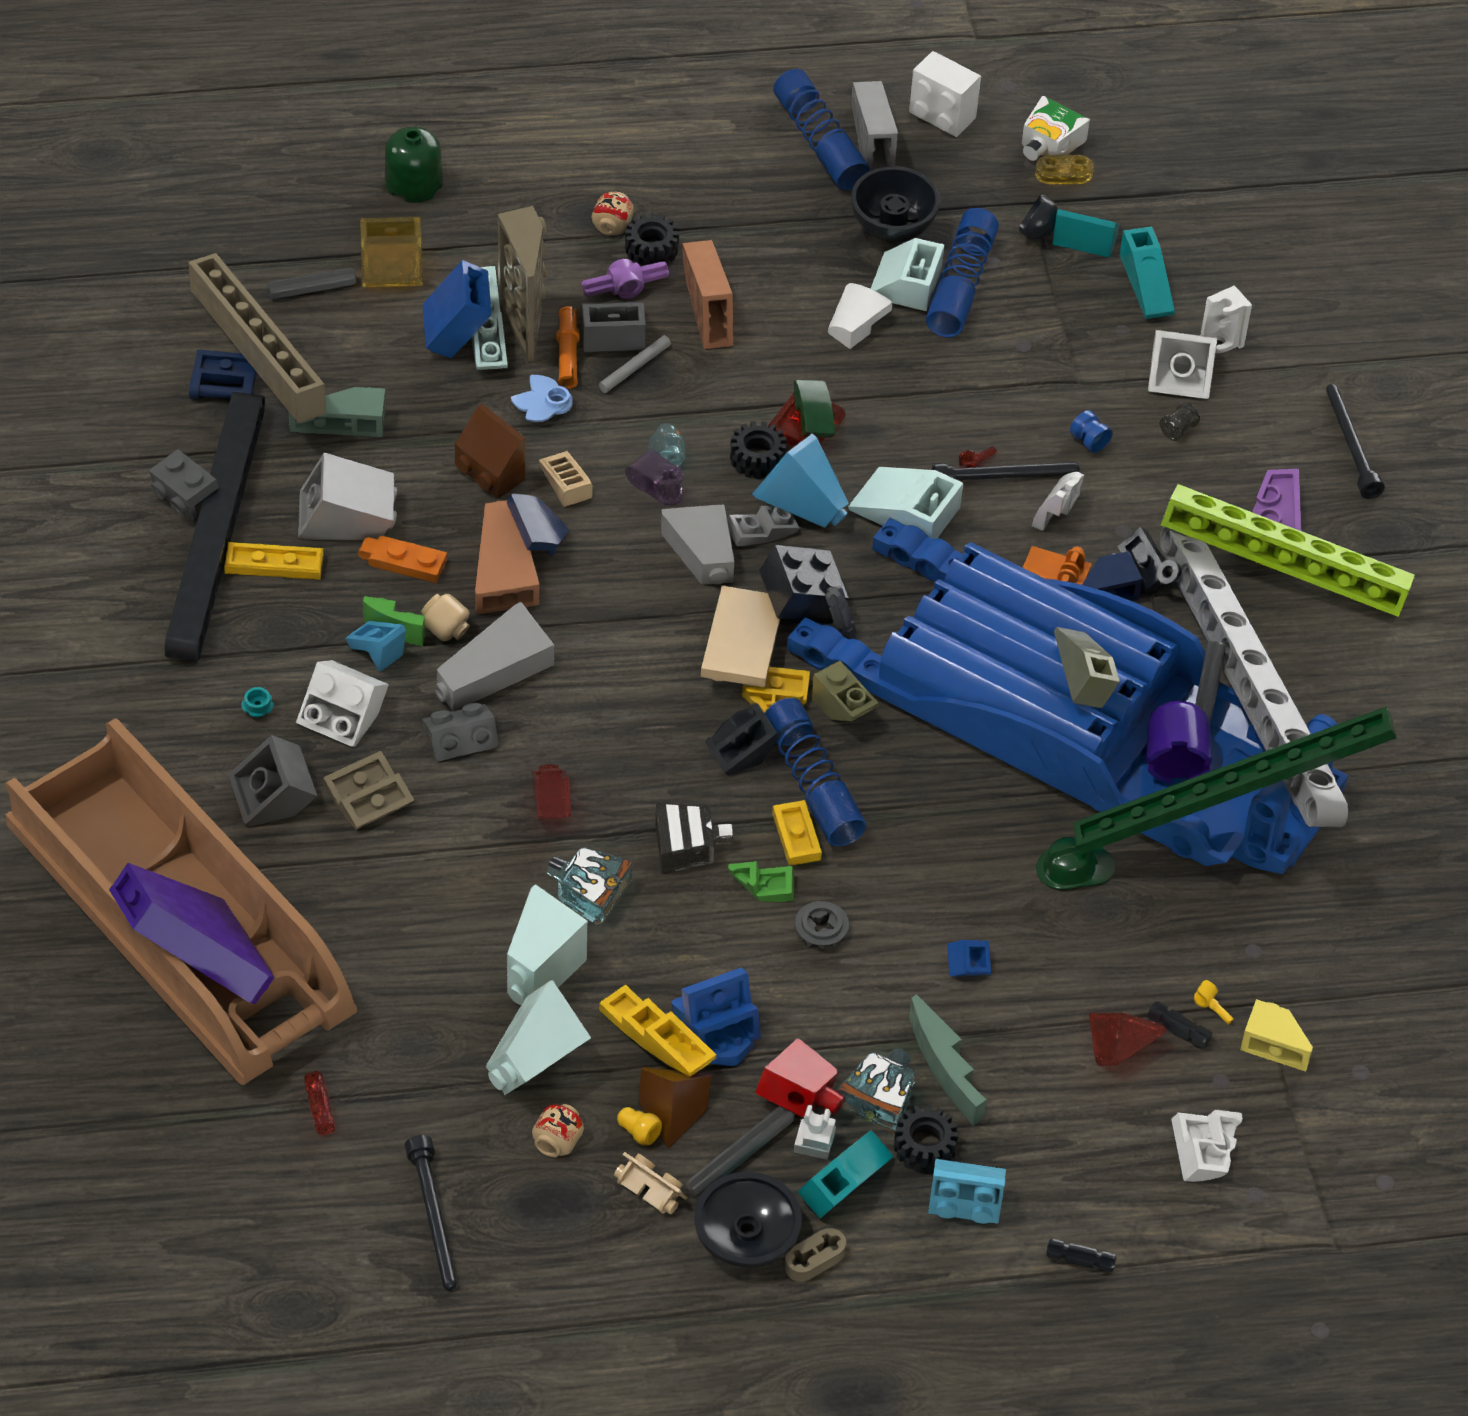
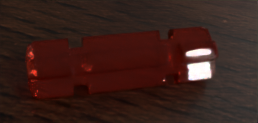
M319 1071L307 1073L304 1076V1083L308 1092L312 1116L315 1120L316 1132L322 1136L332 1134L335 1131V1122L331 1114V1106L326 1087L324 1086L323 1074Z

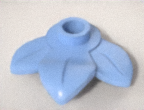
M530 375L531 391L511 397L513 405L518 410L527 412L526 420L532 422H543L549 420L554 414H564L571 409L573 404L572 396L565 387L558 386L554 379L541 375Z

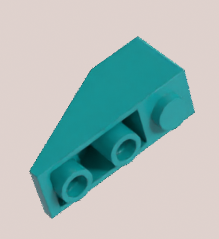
M1152 226L1124 230L1119 256L1145 319L1174 315L1175 309L1163 255Z
M870 1130L811 1178L797 1193L820 1219L894 1156L876 1134Z

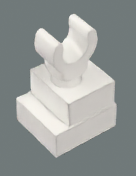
M812 1105L807 1106L794 1144L795 1153L828 1160L836 1129L835 1119L830 1118L831 1113L829 1109H825L823 1115H818L812 1111Z

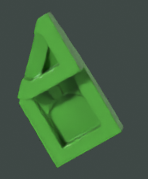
M757 861L729 864L730 874L759 901H794L795 873L792 866L759 869Z

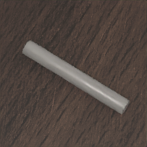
M665 335L660 337L598 384L600 390L603 393L610 391L671 345L670 339Z

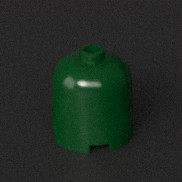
M415 126L399 129L390 136L385 147V187L390 195L394 196L395 193L398 196L405 197V202L408 203L432 199L434 197L433 193L443 186L440 143L436 136L425 128Z

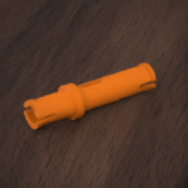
M566 306L558 311L559 330L556 331V340L559 343L558 384L563 386L564 380V387L571 389L578 384L577 343L580 341V331L577 329L578 311L573 309L572 316V307Z

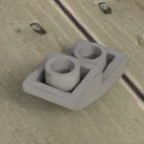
M761 506L757 514L729 515L727 518L729 533L736 546L771 542L795 534L799 530L793 514L775 506Z

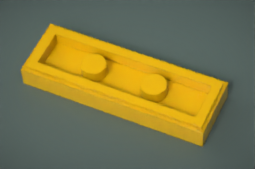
M228 542L224 566L225 574L321 580L324 548Z

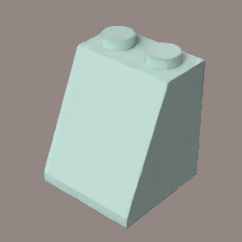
M537 885L530 889L507 953V993L519 1005H522L527 996L551 980L559 987L587 960L588 921Z
M553 980L525 998L486 1065L491 1083L498 1090H502L504 1095L524 1084L591 1038Z

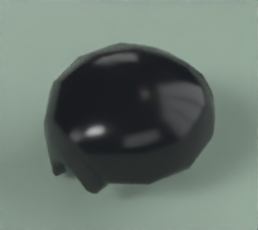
M1040 194L1020 224L1019 232L1032 240L1041 239L1049 235L1055 228L1058 211L1057 205L1044 194Z

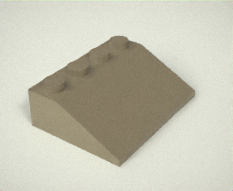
M533 206L498 214L499 303L527 363L534 360L542 315V299L546 298L542 278L546 277V269L543 263V257L546 256V247L543 235H546L547 230L543 217H538Z

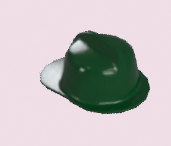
M1063 837L1056 840L1039 857L1036 864L1037 876L1041 882L1050 888L1058 890L1099 885L1108 881L1115 871L1114 859L1108 851L1101 847L1081 854L1073 837Z

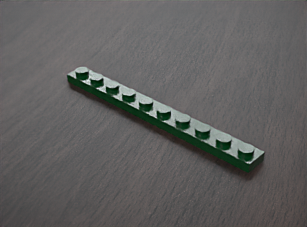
M1387 706L1073 822L1076 846L1081 854L1090 852L1396 739L1392 715Z

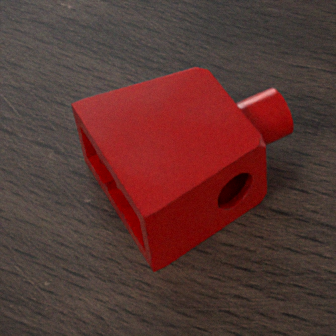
M798 1038L764 1068L755 1091L757 1095L801 1117L805 1116L808 1105H812V1111L821 1106L824 1109H829L830 1113L835 1115L845 1101L843 1095L832 1089L838 1075L837 1069Z

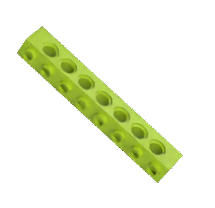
M1177 484L1170 498L1161 526L1397 617L1400 615L1415 576L1412 573L1180 484Z

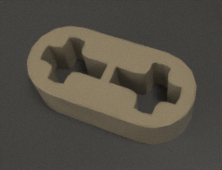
M826 1228L796 1244L785 1256V1272L787 1276L792 1280L804 1282L839 1263L844 1258L846 1252V1238L844 1234L837 1229ZM827 1242L830 1246L836 1244V1250L833 1251L830 1247L823 1250L824 1243ZM798 1259L801 1263L807 1261V1267H803L801 1264L795 1266V1260Z

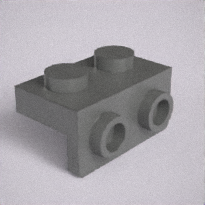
M179 449L149 470L153 481L151 488L155 495L161 500L165 498L179 515L185 514L192 521L198 518L195 505L219 488L217 480Z
M471 703L463 706L461 710L453 712L437 711L432 713L431 717L422 719L424 731L432 742L434 758L437 761L499 746L495 717L485 704Z

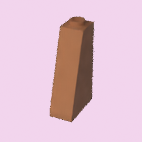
M713 241L682 243L683 271L703 349L733 346V293Z
M508 500L485 504L475 587V611L477 615L509 610L520 602L525 607L539 605L540 584L531 551L527 550L507 505Z

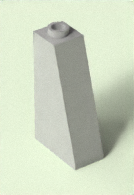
M882 81L853 82L851 106L860 153L869 165L870 171L881 167L895 166L898 132Z
M522 602L517 603L437 669V684L434 685L435 692L440 701H446L452 711H456L467 704H471L554 666V644Z

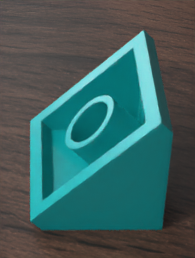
M1058 209L1052 244L1110 258L1121 224Z

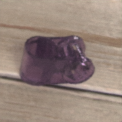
M647 450L626 468L625 473L631 484L643 490L661 504L671 506L682 501L684 496V490L680 485L683 480L682 469L663 458L655 450Z

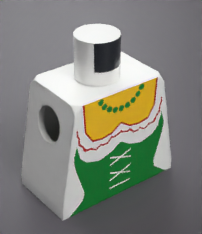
M1042 96L1024 125L1022 137L1024 155L1032 161L1043 156L1053 162H1058L1087 140L1090 119Z

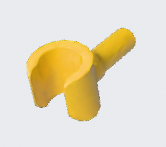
M1204 980L1194 995L1195 1003L1200 1007H1209L1211 1010H1214L1229 1025L1234 1018L1214 999L1218 993L1217 987L1212 982Z

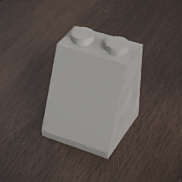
M323 453L300 489L298 538L303 540H364L366 537L378 539L379 536H384L388 529L393 528L397 517V512L393 510L397 495V488L394 487V473Z

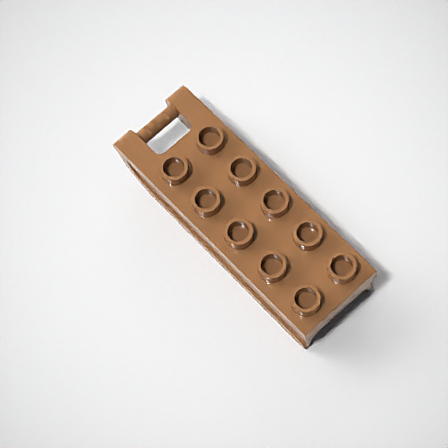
M115 718L106 723L107 735L105 738L83 754L26 787H23L16 778L5 783L12 811L5 814L7 827L239 1084L245 1085L273 1067L272 1055L319 1025L329 1031L357 1013V1007L354 1004L351 992L338 964L314 928L125 726ZM127 863L225 900L274 976L268 989L262 994L256 1004L249 1003L133 930L109 891ZM282 996H292L303 1006L304 1010L260 1038L244 1022V1020Z

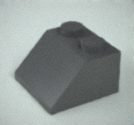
M273 735L268 737L228 774L244 824L249 827L296 816L317 797L300 746Z

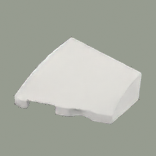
M849 283L845 287L831 320L828 334L851 349L871 334V325L892 310L893 302L870 288Z
M1079 472L1068 473L1058 481L1037 511L1032 527L1043 531L1053 514L1059 516L1060 513L1065 515L1069 513L1080 495L1084 474Z
M1214 1110L1208 1116L1178 1112L1171 1118L1184 1181L1211 1180L1228 1173L1231 1163L1230 1152L1235 1148L1237 1141L1234 1138L1236 1127L1242 1122V1113Z

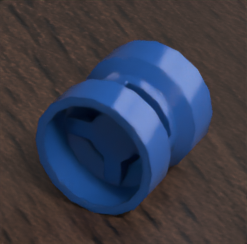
M1091 410L1079 414L1070 426V433L1076 439L1083 440L1084 446L1091 453H1097L1105 448L1113 436L1112 429L1104 423L1100 424L1098 416Z

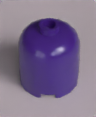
M1185 701L1168 702L1160 705L1151 714L1147 729L1146 761L1148 772L1154 778L1166 783H1172V778H1186V780L1211 771L1212 745L1210 723L1207 714L1198 705Z

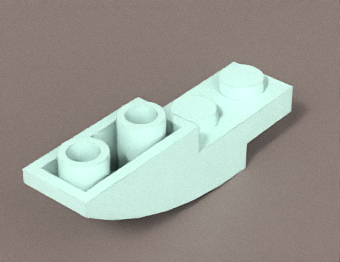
M495 266L481 267L488 270L492 315L471 337L476 369L507 368Z

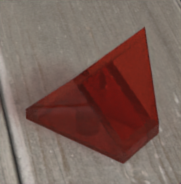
M1124 1012L1089 1013L1095 1061L1098 1066H1116L1167 1032L1164 1025Z

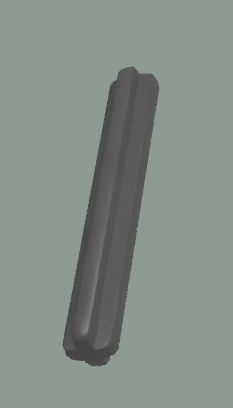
M781 1106L777 1107L687 1180V1191L694 1198H700L703 1191L711 1183L731 1173L790 1125L795 1119V1113Z

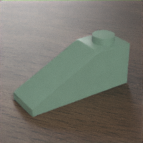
M352 387L326 395V414L298 423L289 412L290 432L383 437L386 413L385 389Z

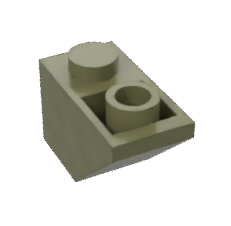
M841 661L814 674L812 700L830 720L853 721L878 707L879 703Z

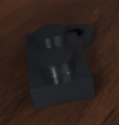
M1139 527L1117 546L1121 553L1130 552L1142 577L1141 587L1144 592L1152 595L1164 584L1170 586L1177 583L1182 574L1181 566L1176 561L1164 559L1146 529ZM1173 568L1172 575L1167 578V570Z

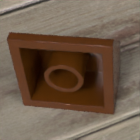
M481 404L477 407L455 443V465L460 472L468 474L484 491H489L499 499L525 480V437L485 405Z

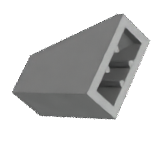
M724 504L662 509L661 535L702 585L732 583L735 562Z

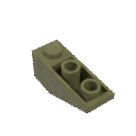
M1056 627L1054 634L1073 703L1103 708L1120 682L1113 657L1087 633Z

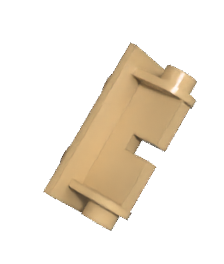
M626 1152L623 1153L629 1162L626 1166L621 1164L614 1173L620 1185L625 1186L638 1196L646 1185L650 1187L643 1199L663 1214L666 1212L672 1214L676 1210L678 1202L675 1200L678 1196L684 1200L688 1199L680 1190L683 1184L668 1173L661 1177L652 1171L655 1165L639 1153L635 1158Z

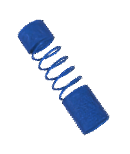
M801 69L786 71L776 80L773 87L774 94L785 110L789 112L791 119L796 122L797 128L803 132L805 140L809 141L810 147L816 152L818 159L836 186L841 190H852L856 181L870 171L869 165L845 130L839 129V121L832 119V111L826 109V102L819 99L820 94L805 71ZM818 101L823 103V109L813 113L807 121H799L801 113L812 109ZM824 111L830 113V119L821 122L813 131H805L807 123L817 120ZM792 113L798 114L796 119L793 117ZM820 113L816 118L811 119L814 115ZM831 121L836 122L837 129L826 133L820 141L812 140L815 132L823 130ZM828 122V123L825 124L822 128L817 129V128L820 127L822 124ZM799 123L804 124L803 129L800 127ZM805 133H811L810 138H807ZM812 143H818L817 147L814 148Z
M971 208L962 215L956 232V238L953 241L944 271L941 273L940 282L937 284L926 315L928 328L939 336L954 337L959 335L964 328L974 295L976 294L975 286L980 283L979 276L983 273V265L987 262V254L991 251L999 229L997 218L986 209ZM969 226L981 228L987 234L976 233L970 230ZM961 247L964 251L974 256H985L984 261L981 263L976 257L971 255H957L955 249ZM972 252H983V253H982V254H975V253H972ZM960 256L975 259L979 264L967 263L960 259ZM957 257L958 260L966 265L981 266V271L977 273L968 266L953 265L952 259ZM955 267L967 268L974 272L975 275L961 273ZM953 268L963 276L977 277V282L973 284L969 279L962 276H949L947 270Z
M785 698L773 703L766 710L765 714L779 734V738L775 743L778 744L780 753L785 755L787 766L792 768V776L795 780L799 781V789L806 794V802L828 843L833 846H845L856 841L864 833L867 823L845 783L840 781V774L830 773L834 768V763L831 760H824L827 756L826 748L817 747L821 738L818 735L811 734L814 726L802 703L796 698ZM809 737L817 738L816 745L810 750L801 754L789 755L790 750L800 741ZM791 745L787 753L781 748V746ZM814 750L824 751V756L816 763L806 767H796L799 760L806 754ZM788 757H799L793 766L788 761ZM825 762L831 764V768L824 775L816 779L802 780L804 775L814 766ZM795 769H806L801 778H798L795 774ZM830 775H837L838 780L825 782L817 786L810 793V789L819 780ZM802 782H813L807 791L802 787Z

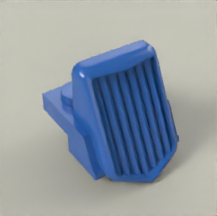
M742 967L681 989L682 997L671 1002L674 1015L717 1054L716 1059L709 1064L737 1066L752 1050L754 1040L761 1038L758 1008L751 1003L748 972Z

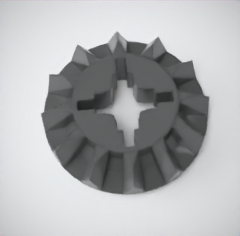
M816 901L803 906L798 911L795 918V928L798 938L806 940L808 946L812 944L819 945L822 950L826 945L836 947L841 939L845 940L849 929V920L846 913L836 904ZM828 919L827 928L817 932L816 924L821 925Z

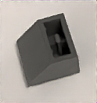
M643 302L580 304L584 352L645 349L646 323Z

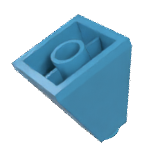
M813 433L788 451L752 493L754 497L824 528L830 523L837 526L848 514L844 510L849 504L817 437Z

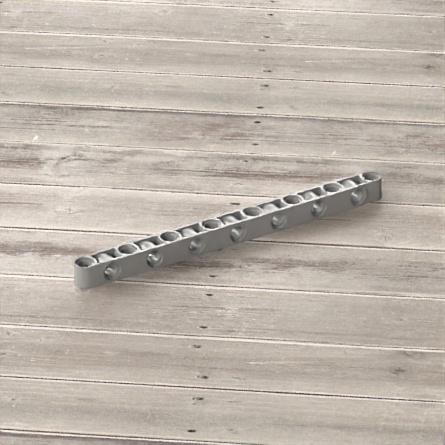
M1163 527L1159 540L1161 552L1166 560L1176 561L1181 566L1182 574L1177 584L1208 642L1213 640L1226 644L1222 668L1266 751L1310 735V731L1208 545L1203 541ZM1328 764L1282 780L1308 826H1345L1348 818V805Z

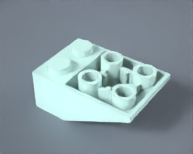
M878 467L850 503L848 510L882 526L889 518H892L904 525L916 526L928 537L936 539L960 509L963 483L936 470Z

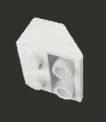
M332 660L317 662L296 723L351 747H356L378 716L389 684Z

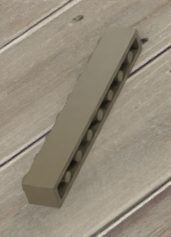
M217 253L188 262L191 292L294 419L301 423L326 414L325 384Z

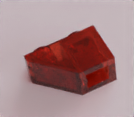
M545 764L539 766V771H531L537 818L571 817L569 776L565 769H559L558 764Z

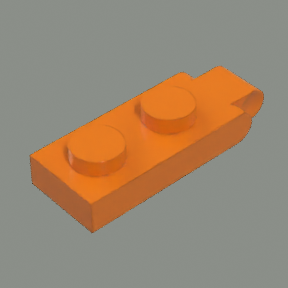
M379 536L378 539L366 537L358 551V556L361 559L368 560V564L372 567L436 584L447 562V552L386 536Z

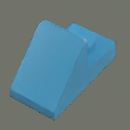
M368 621L345 639L350 649L368 652L377 670L380 672L403 655L406 629L401 624Z

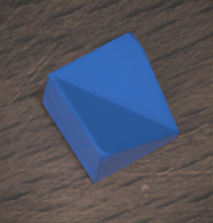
M959 940L947 943L949 975L951 977L991 975L989 941Z

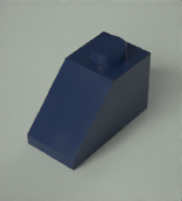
M1126 551L1099 557L1082 585L1134 601L1139 599L1142 577L1130 552Z

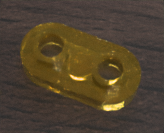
M1046 155L1037 160L1035 176L1040 182L1045 184H1084L1093 177L1094 163L1090 158L1083 155Z

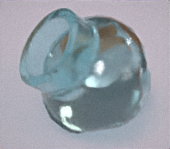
M663 423L659 425L656 433L652 434L648 441L650 458L655 462L661 463L665 469L676 468L684 462V451L686 449L684 438L673 424Z

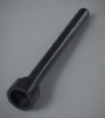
M1329 384L1326 392L1360 474L1357 486L1361 496L1366 499L1378 497L1385 489L1382 478L1370 468L1338 387L1335 384Z
M1076 462L953 468L952 465L947 466V463H933L932 470L960 481L1066 475L1072 472H1079L1080 466Z
M418 1135L408 1139L404 1146L407 1159L412 1161V1164L417 1167L442 1284L446 1290L451 1291L456 1288L457 1280L430 1165L435 1150L430 1136Z

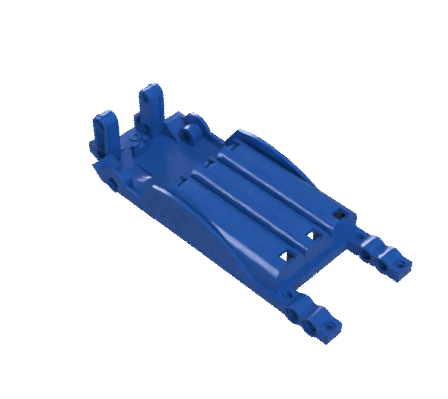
M889 518L873 537L872 550L888 558L890 556L899 565L910 567L914 571L918 570L925 578L935 581L934 589L928 596L924 595L914 618L911 616L904 618L902 628L897 633H892L886 643L882 656L872 652L859 640L843 637L834 627L820 625L806 617L788 637L787 650L804 658L813 668L823 670L841 661L868 692L1092 806L1093 809L1099 812L1186 781V778H1172V783H1166L1154 778L1148 772L1146 761L1147 729L1151 714L1160 705L1174 701L1196 703L1205 658V651L1198 637L1159 613L1135 602L1077 583L1043 578L972 542L965 545L964 553L962 554L954 550L948 542L939 538L932 539L920 528L913 525H904L892 518ZM1056 627L1087 633L1113 657L1120 682L1103 708L1073 703L1054 634ZM1219 680L1210 725L1212 745L1211 771L1266 751L1234 689L1221 683ZM1124 685H1126L1125 696L1119 693ZM1318 714L1306 726L1310 733L1313 734L1337 725V723L1327 715ZM1334 762L1328 763L1339 789L1343 792L1347 785L1348 775L1333 768ZM1283 781L1141 833L1169 847L1178 856L1191 858L1204 866L1227 863L1233 857L1252 868L1284 874L1289 865L1294 866L1321 827H1310L1306 824Z

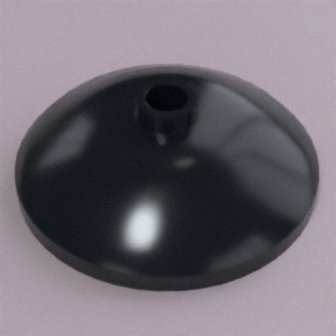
M737 1172L717 1179L703 1191L696 1205L694 1222L696 1233L702 1245L717 1259L739 1267H760L781 1259L794 1247L801 1232L802 1214L794 1194L779 1180L762 1173ZM749 1230L752 1234H744L742 1231Z

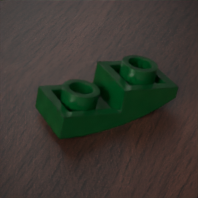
M795 380L796 411H800L802 436L808 437L813 433L816 437L832 438L836 434L830 395L825 381Z

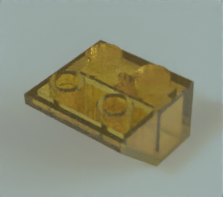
M421 217L360 218L362 286H423Z

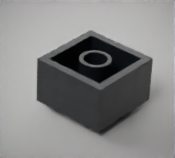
M775 545L759 570L776 617L780 619L803 620L806 617L814 622L833 623L829 609L830 606L826 600V590L830 587L835 588L839 586L844 591V599L848 600L849 598L830 550Z

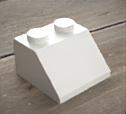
M1155 330L1148 391L1209 399L1217 338Z

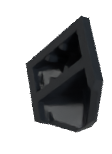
M753 703L752 707L736 712L721 724L712 738L708 737L705 741L727 775L762 764L779 738V734L758 703Z

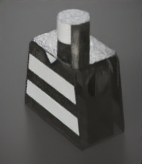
M656 803L655 828L661 874L709 865L714 862L715 845L733 843L732 825H712L710 808L707 806Z

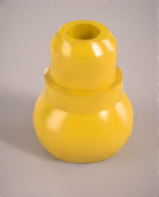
M625 1107L617 1116L618 1125L625 1128L640 1145L653 1144L661 1133L662 1122L653 1113L645 1114L631 1107Z

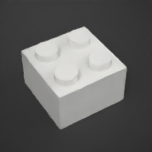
M932 51L913 69L909 112L958 137L976 119L981 75Z

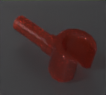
M992 446L977 454L971 450L963 451L959 455V466L968 463L966 468L978 467V463L995 454L997 450Z

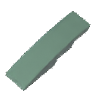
M916 994L911 998L909 1019L919 1048L933 1075L949 1099L974 1126L984 1119L986 1099L972 1086L974 1069L959 1055L962 1039Z

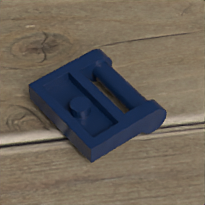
M197 350L190 382L189 398L198 400L200 397L231 399L233 392L253 394L257 372L242 353ZM202 381L243 385V388L204 385Z

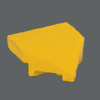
M769 667L765 687H752L743 684L742 697L751 705L758 703L764 713L773 703L785 698H796L804 705L807 702L810 671Z

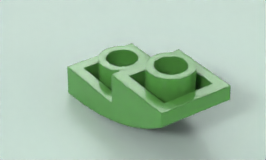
M364 596L363 614L365 623L376 621L404 625L406 629L405 642L423 646L425 639V616L410 612H397L396 601Z

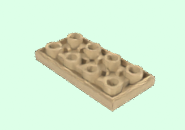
M727 586L721 587L700 677L711 678L714 681L741 683L752 687H765L780 623V618L776 617L768 593Z

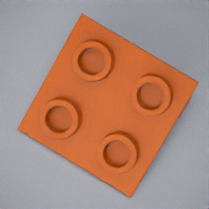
M1031 546L1023 568L1046 579L1082 585L1088 576L1092 563L1085 562L1084 550L1081 547H1073L1068 550L1065 556Z

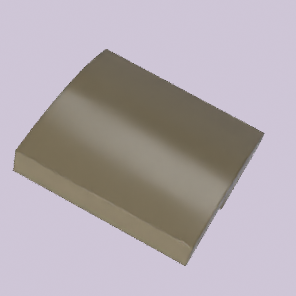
M382 751L323 777L322 784L355 830L398 811L415 801L400 774H394Z

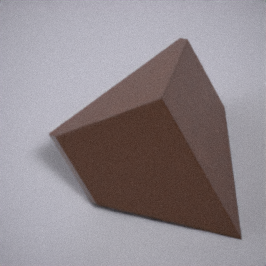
M641 1068L638 1102L645 1113H653L661 1120L662 1130L660 1137L668 1149L708 1109L711 1073L697 1072L689 1077L678 1070Z

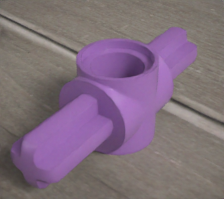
M619 259L609 266L607 275L582 281V290L585 296H593L611 291L614 296L618 295L622 299H631L642 291L644 283L668 277V266L666 262H658L640 267L637 262L632 263L629 259Z

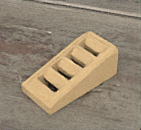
M568 451L539 460L541 469L563 507L592 498L593 485L590 479ZM567 468H568V470H565V471H562V472H558V473H557V471H560V470H563V469H567Z

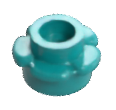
M254 687L245 693L241 707L251 717L259 718L269 714L274 708V703L272 702V696L266 689Z

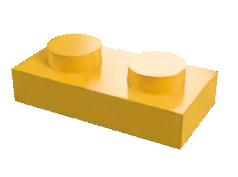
M805 800L774 805L772 815L788 865L821 860L822 851Z

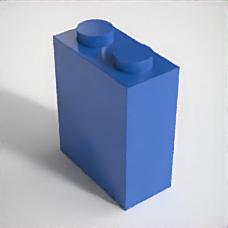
M461 260L423 303L426 349L452 359L492 315L488 270Z

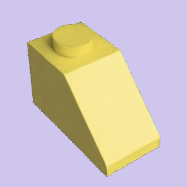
M1256 999L1244 1032L1240 1050L1306 1072L1313 1047L1290 1010L1274 1003H1266Z

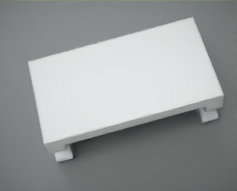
M1235 286L1207 297L1200 336L1215 337L1224 343L1216 346L1215 353H1224L1236 347L1239 349L1244 347L1252 304Z

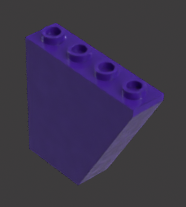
M127 863L109 889L133 930L249 1003L256 1004L274 979L271 971L223 898Z

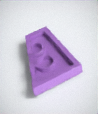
M1299 469L1267 470L1256 497L1257 502L1253 513L1301 531Z

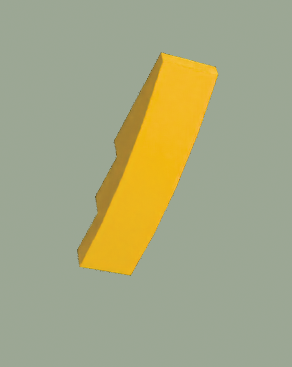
M624 985L599 1003V1011L621 1031L652 1055L689 1077L716 1059L717 1054L671 1011L665 1014L649 998L642 1001L627 985Z

